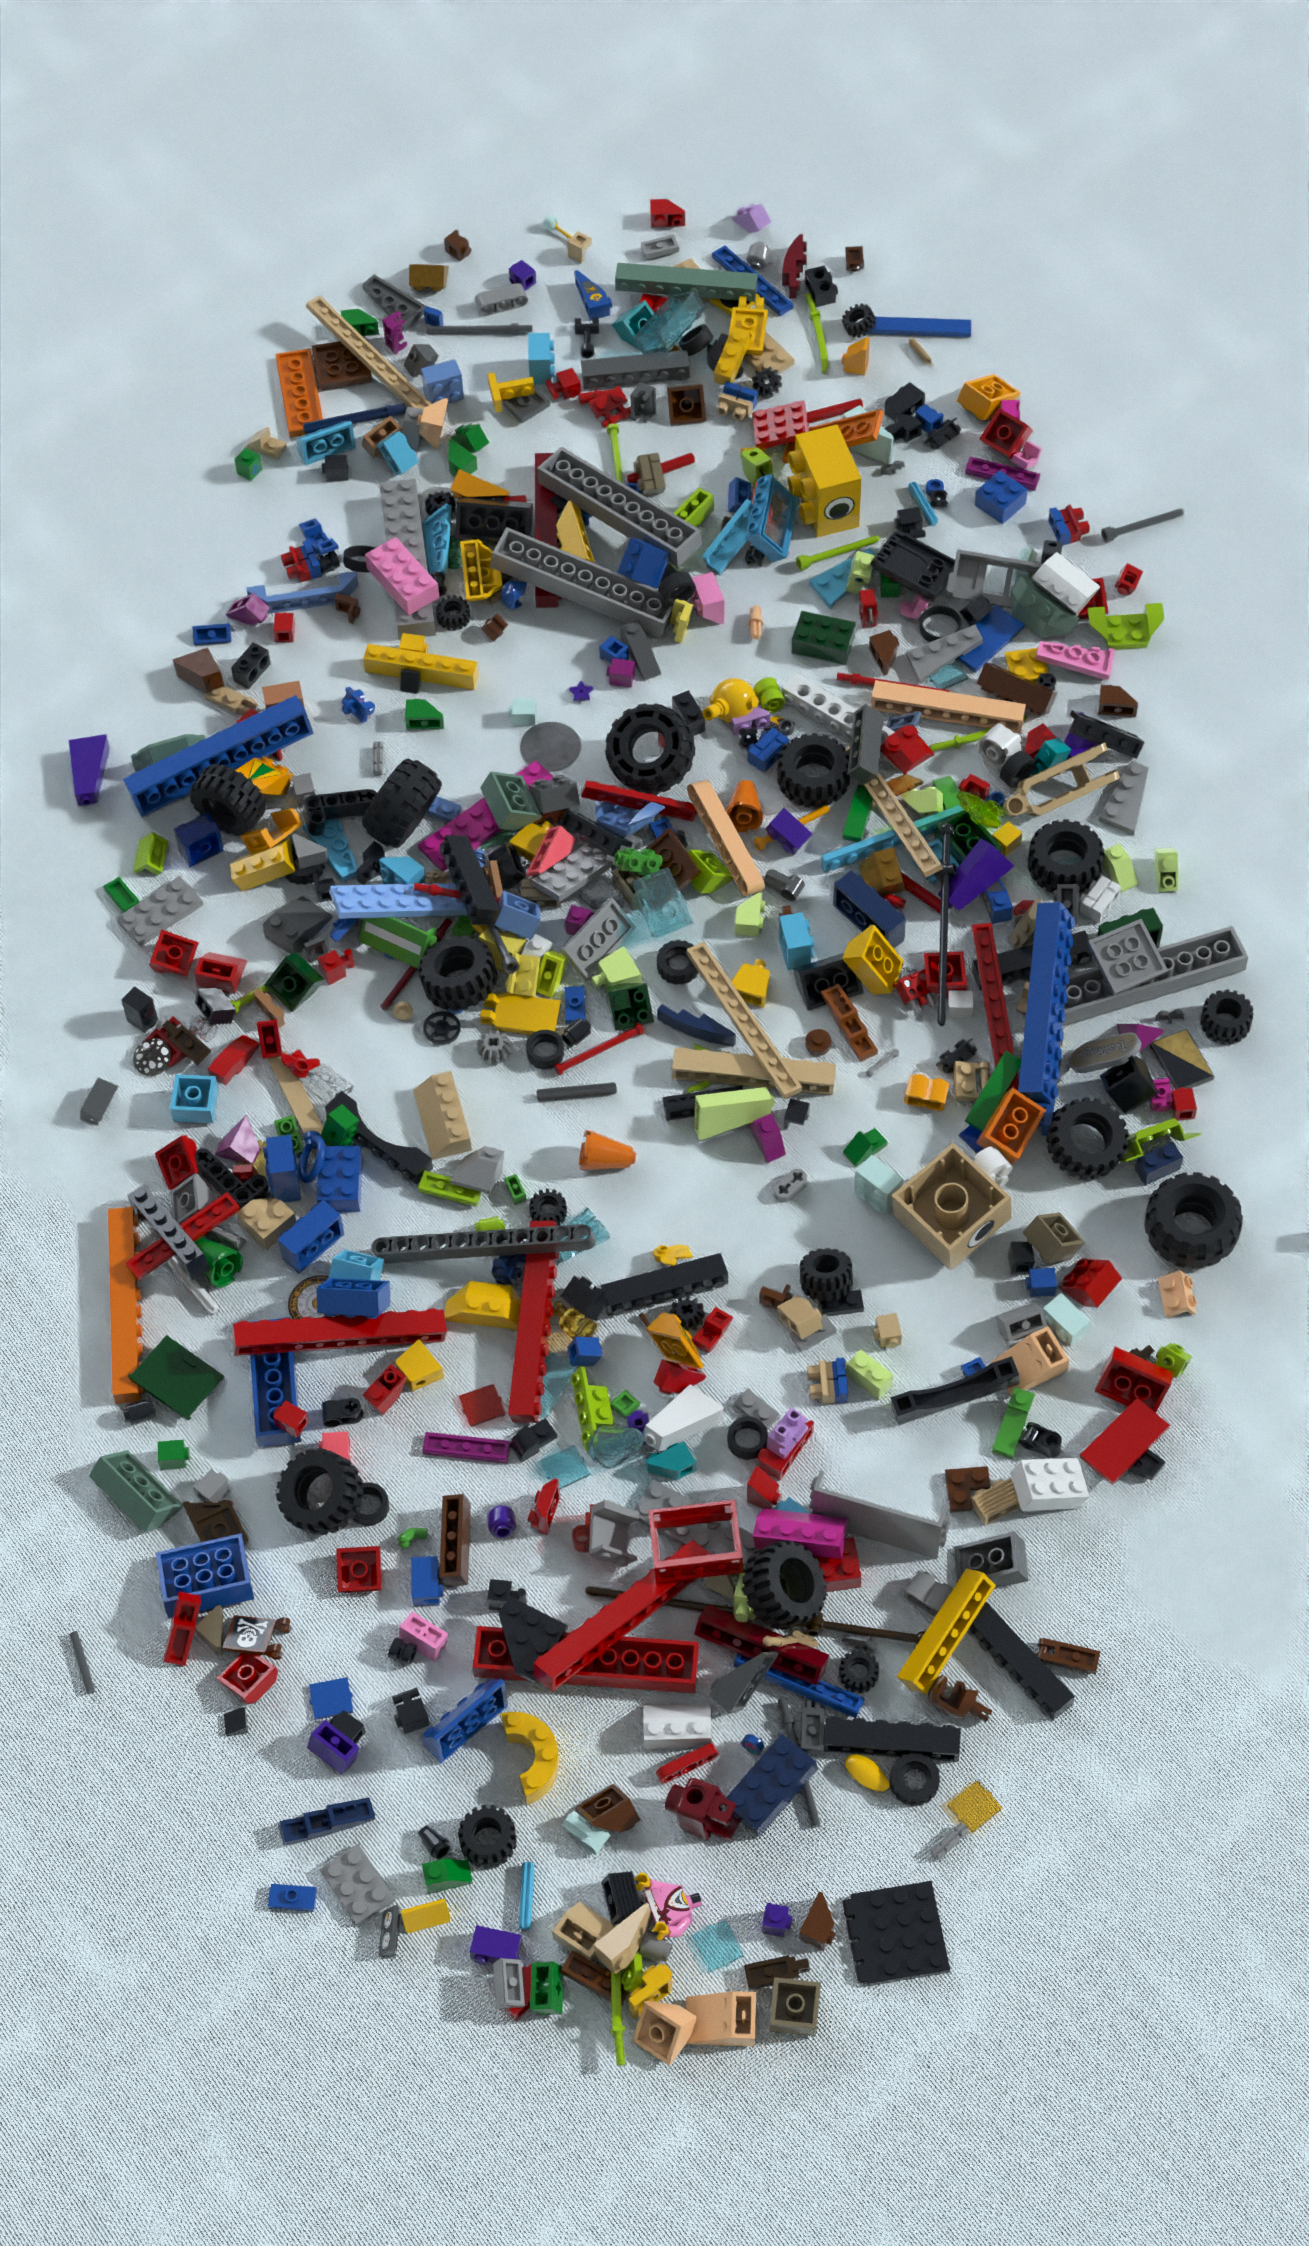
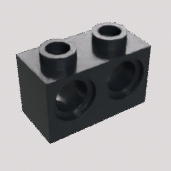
M825 265L805 270L804 283L808 292L812 294L815 306L819 307L836 303L838 289L836 284H833L832 275L827 271Z
M253 642L231 667L234 682L250 689L271 664L268 649Z

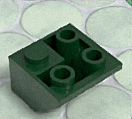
M623 983L605 987L608 1008L615 1031L634 1027L638 1023L643 1025L654 1022L647 983Z

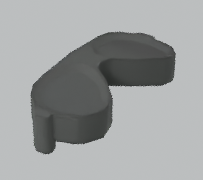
M894 461L893 464L881 466V474L884 475V473L891 470L893 474H896V468L905 467L903 461Z
M1180 1009L1170 1013L1163 1010L1158 1012L1155 1017L1157 1022L1158 1020L1168 1019V1023L1172 1024V1019L1184 1020V1013Z

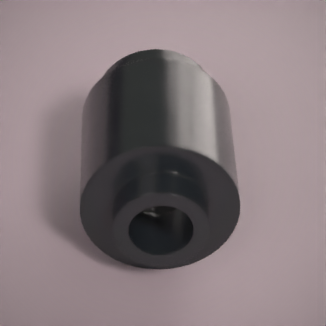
M578 1018L564 1030L561 1037L569 1047L577 1046L591 1034V1025L587 1020Z
M143 1399L126 1404V1409L123 1410L125 1421H130L131 1425L150 1420L151 1417L156 1416L151 1399L147 1401Z

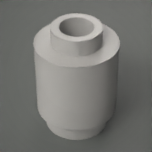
M647 1932L638 1948L640 1950L639 1954L657 1962H667L672 1944L668 1943V1940L664 1938L659 1941L656 1935Z

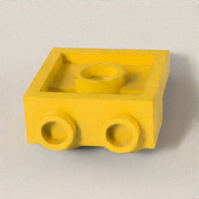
M660 1963L656 1967L653 1965L645 1970L642 1977V1988L638 1987L630 1994L628 1999L629 2012L634 2019L640 2016L645 2001L659 2002L672 1992L673 1980L671 1976L673 1974L666 1964L661 1965Z

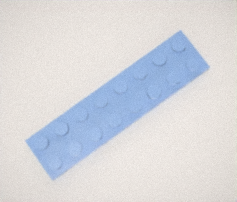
M431 883L441 888L456 890L455 883ZM414 884L330 886L329 890L339 919L467 915L466 908L462 904L461 899L441 895L430 896L425 892L414 891Z

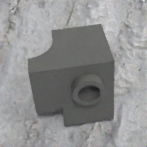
M413 344L403 366L412 377H418V375H422L421 368L434 365L439 355L430 344Z

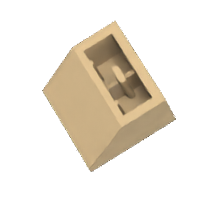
M579 1901L563 1915L553 1929L552 1935L554 1941L570 1952L573 1950L594 1962L597 1956L593 1944L615 1928L616 1925H612L609 1920Z

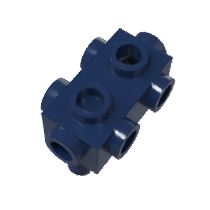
M526 1254L499 1256L498 1259H494L491 1274L495 1278L496 1283L514 1285L517 1280H521L523 1267L526 1262Z

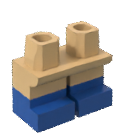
M726 381L724 390L719 395L717 413L725 416L728 412L733 413V418L738 421H742L744 417L749 418L757 405L758 391L746 387L741 389L740 385Z
M844 1357L836 1358V1361L831 1362L819 1360V1365L808 1366V1380H820V1384L809 1385L810 1399H821L822 1404L847 1403L848 1388Z

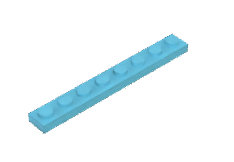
M961 804L913 823L921 835L925 837L935 832L937 824L966 808ZM892 829L821 855V867L824 872L836 870L840 866L852 864L857 860L869 857L874 852L895 847L902 843Z

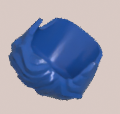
M508 581L501 589L503 604L509 609L521 607L522 603L518 599L525 595L528 583Z

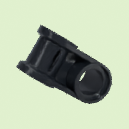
M355 1398L328 1400L321 1404L322 1420L325 1427L356 1424L362 1420L364 1415L360 1402Z
M1027 1423V1430L1024 1436L1020 1438L1019 1444L1027 1450L1035 1451L1049 1458L1058 1456L1061 1452L1062 1444L1060 1434L1037 1423ZM1052 1442V1443H1055L1056 1445H1055V1446H1049V1445H1047V1444Z

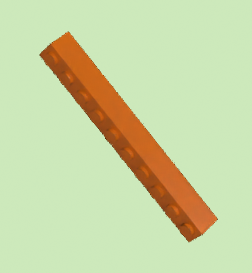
M133 1207L108 1209L112 1394L116 1404L140 1401L141 1394L145 1392L144 1389L127 1377L142 1363L140 1362V1356H143V1344L139 1343V1337H143L142 1324H139V1318H142V1307L138 1306V1300L142 1299L141 1287H138V1280L125 1264L140 1253L139 1250L137 1251V1245H140L139 1232H136V1227L140 1226L139 1215L135 1214Z

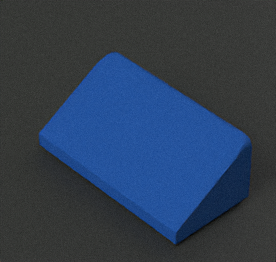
M735 477L729 483L728 512L734 513L737 512L746 499L751 501V483Z
M230 623L192 626L194 645L231 642Z

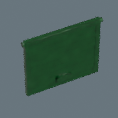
M166 1335L139 1367L127 1377L189 1421L191 1419L190 1416L220 1383L224 1375Z

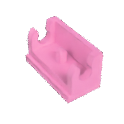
M413 1611L399 1627V1638L403 1639L404 1643L417 1645V1651L434 1662L438 1659L440 1649L444 1650L446 1647L448 1633Z

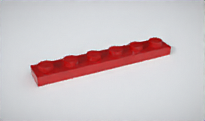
M586 780L581 792L582 798L641 810L650 802L665 806L657 814L692 822L697 815V811L691 802L678 801L650 793L646 794L632 789L619 788L614 785H605L596 781Z
M226 1192L180 1224V1226L195 1242L238 1212L240 1207L229 1193ZM160 1238L125 1264L139 1281L174 1255Z

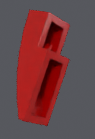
M245 1035L240 1036L229 1044L208 1067L209 1076H216L218 1082L227 1085L235 1073L239 1075L259 1048L260 1043Z
M178 1592L169 1629L164 1662L186 1665L201 1605L200 1595Z

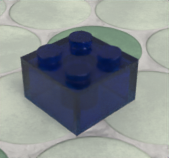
M209 812L174 829L179 852L189 868L224 851L220 830Z

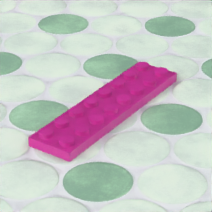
M536 760L516 774L523 776L528 789V784H533L537 779H553V775ZM482 798L419 843L418 849L436 867L445 872L448 870V867L445 865L443 855L440 853V844L443 843L445 835L467 836L473 850H475L503 829H499L485 798Z

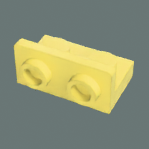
M679 599L674 601L670 624L675 625L673 633L676 634L674 641L682 643L689 625L693 604Z
M512 953V956L519 963V969L515 973L509 974V977L506 978L505 988L507 992L535 997L541 958Z

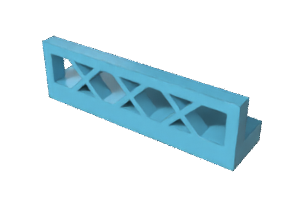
M746 499L702 555L706 566L719 574L724 571L747 541L745 536L752 509L750 500Z

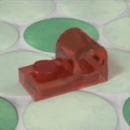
M590 1504V1512H586L585 1525H578L572 1531L573 1547L578 1552L589 1553L591 1506L595 1504ZM580 1536L587 1537V1540L579 1541L578 1538Z

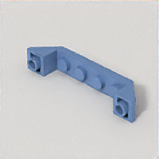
M354 571L338 574L339 586L271 596L266 595L265 585L246 587L247 595L255 593L269 606L270 609L267 613L271 614L335 604L334 598L337 593L350 596L359 584L357 572Z

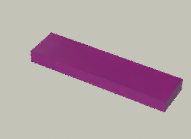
M971 456L965 469V474L988 480L1000 470L1032 491L1036 490L1041 475L1040 473Z
M426 1432L422 1453L424 1455L508 1464L510 1441Z

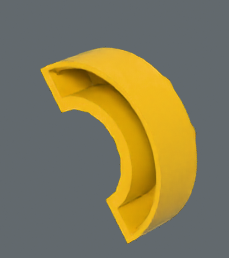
M523 1712L501 1713V1722L507 1742L524 1744L535 1755L533 1765L528 1771L519 1775L527 1805L542 1798L551 1789L559 1771L557 1742L549 1727L537 1717Z

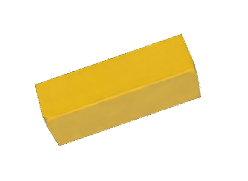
M446 1899L436 1900L401 1911L406 1933L450 1922Z

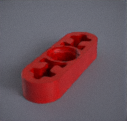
M713 1743L706 1744L660 1767L656 1771V1775L661 1784L668 1783L714 1760L719 1753Z

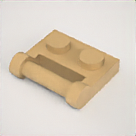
M954 1062L955 1100L976 1102L980 1093H977L975 1072L981 1074V1089L983 1090L989 1079L990 1063Z

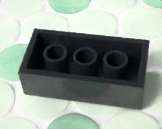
M460 497L456 508L455 538L499 542L507 527L531 537L533 503Z

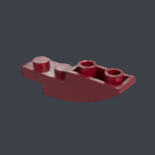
M799 234L792 242L783 262L782 285H789V298H796V291H800V280H796V278H800V272H803V265H807V254H803V252H807V241H803V234Z

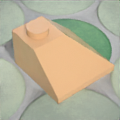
M447 398L424 407L423 414L418 416L419 434L434 449L439 447L448 403Z
M645 2001L632 2041L667 2065H671L691 2037L697 2016L680 2005Z

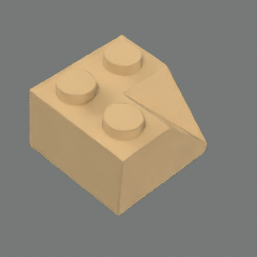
M270 1197L251 1200L236 1213L239 1225L265 1250L274 1245L280 1235L294 1226L296 1222L295 1213L284 1202Z

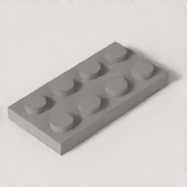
M178 876L116 919L118 924L141 947L158 936L161 929H168L204 904L196 892L181 876Z
M609 898L560 951L583 980H587L598 969L599 961L612 954L636 927L613 898Z

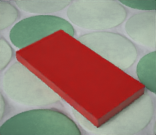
M1136 1398L1080 1454V1458L1113 1485L1169 1429L1170 1425L1140 1399Z

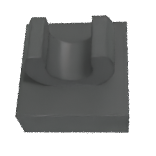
M312 936L306 939V943H303L310 962H314L317 958L328 953L322 936L318 938Z

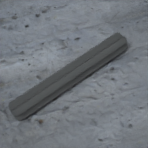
M615 1082L538 1089L536 1093L538 1101L611 1095L616 1094L617 1088Z

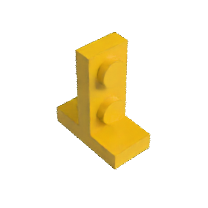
M495 372L487 373L488 386L495 413L502 412L501 400L535 394L533 377L497 383Z

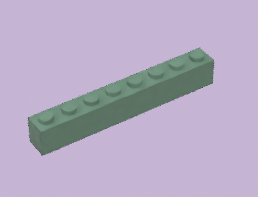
M617 263L615 291L739 300L740 296H746V301L755 302L758 274Z

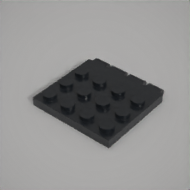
M893 531L870 564L875 568V571L889 577L894 582L902 584L907 589L915 591L925 599L934 602L948 583L949 574L953 572L955 560L904 532Z
M932 1880L850 1894V1899L842 1901L845 1918L854 1917V1919L846 1921L849 1940H859L850 1943L854 1962H863V1964L855 1966L858 1983L867 1982L868 1986L950 1973V1965Z

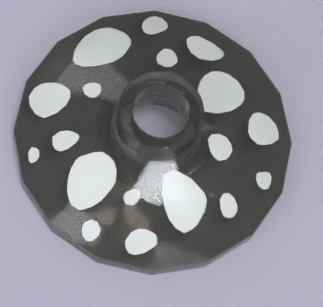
M159 1038L144 1040L134 1051V1067L145 1076L161 1074L171 1062L172 1054L170 1047Z

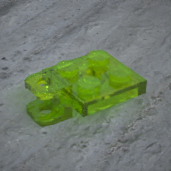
M963 791L956 795L960 801L959 805L971 814L970 818L977 825L983 824L987 828L998 829L1002 824L998 818L1007 815L1003 808L995 801L988 800L984 803L980 797Z

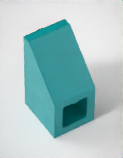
M1060 738L1044 741L1034 759L1035 768L1032 775L1065 761L1071 749Z
M683 1441L669 1446L667 1450L661 1453L652 1454L646 1460V1470L651 1474L679 1480L696 1471V1461Z

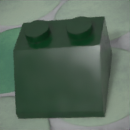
M293 953L285 956L264 986L293 1012L314 994L324 978L298 953Z

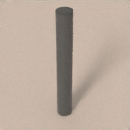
M73 1631L69 1635L86 1693L92 1694L95 1692L80 1637L78 1631Z

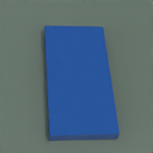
M995 605L987 615L974 624L983 638V643L956 659L976 673L1024 629L1025 624Z

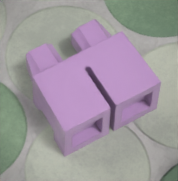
M790 1408L768 1435L767 1448L785 1459L796 1443L808 1431V1426L805 1424L808 1419L794 1408Z

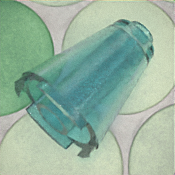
M602 1426L594 1430L592 1438L589 1439V1453L593 1461L602 1465V1468H616L643 1445V1435L636 1428Z

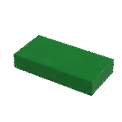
M120 877L103 886L104 891L122 913L140 902Z

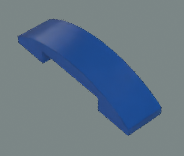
M316 518L299 524L302 534L306 540H310L317 555L321 556L339 549L338 544L333 538L329 539L323 532L321 524Z

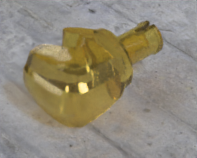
M560 1301L553 1303L557 1307V1309L553 1307V1313L560 1318V1328L572 1340L575 1337L594 1336L599 1327L596 1322L584 1316L575 1308L567 1309Z

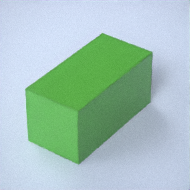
M517 1174L504 1178L514 1205L526 1201V1193Z

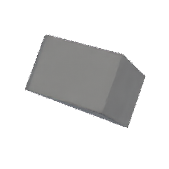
M295 833L292 835L300 869L328 862L327 848Z

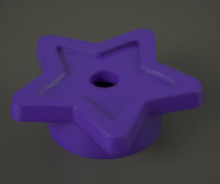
M579 681L578 685L570 687L569 691L574 694V701H589V693L594 688L592 686H585L582 681Z

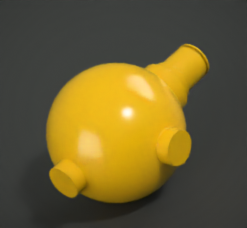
M729 678L723 680L715 687L709 699L711 705L704 708L702 714L708 721L717 717L726 723H731V718H739L749 714L758 706L759 701L754 689L748 682L739 678Z

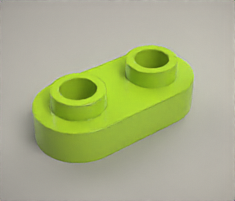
M636 1953L629 1965L622 1969V1984L624 1989L629 1992H633L642 1984L643 1967L642 1957L639 1953Z

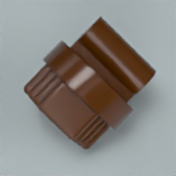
M496 613L491 620L488 618L481 627V630L495 641L498 637L502 636L503 630L508 624Z

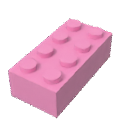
M397 537L365 554L367 569L408 616L439 598L438 583Z

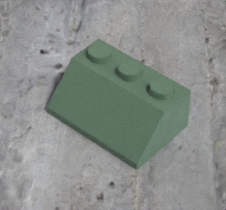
M490 771L480 789L499 829L516 831L541 819L542 815L523 776Z

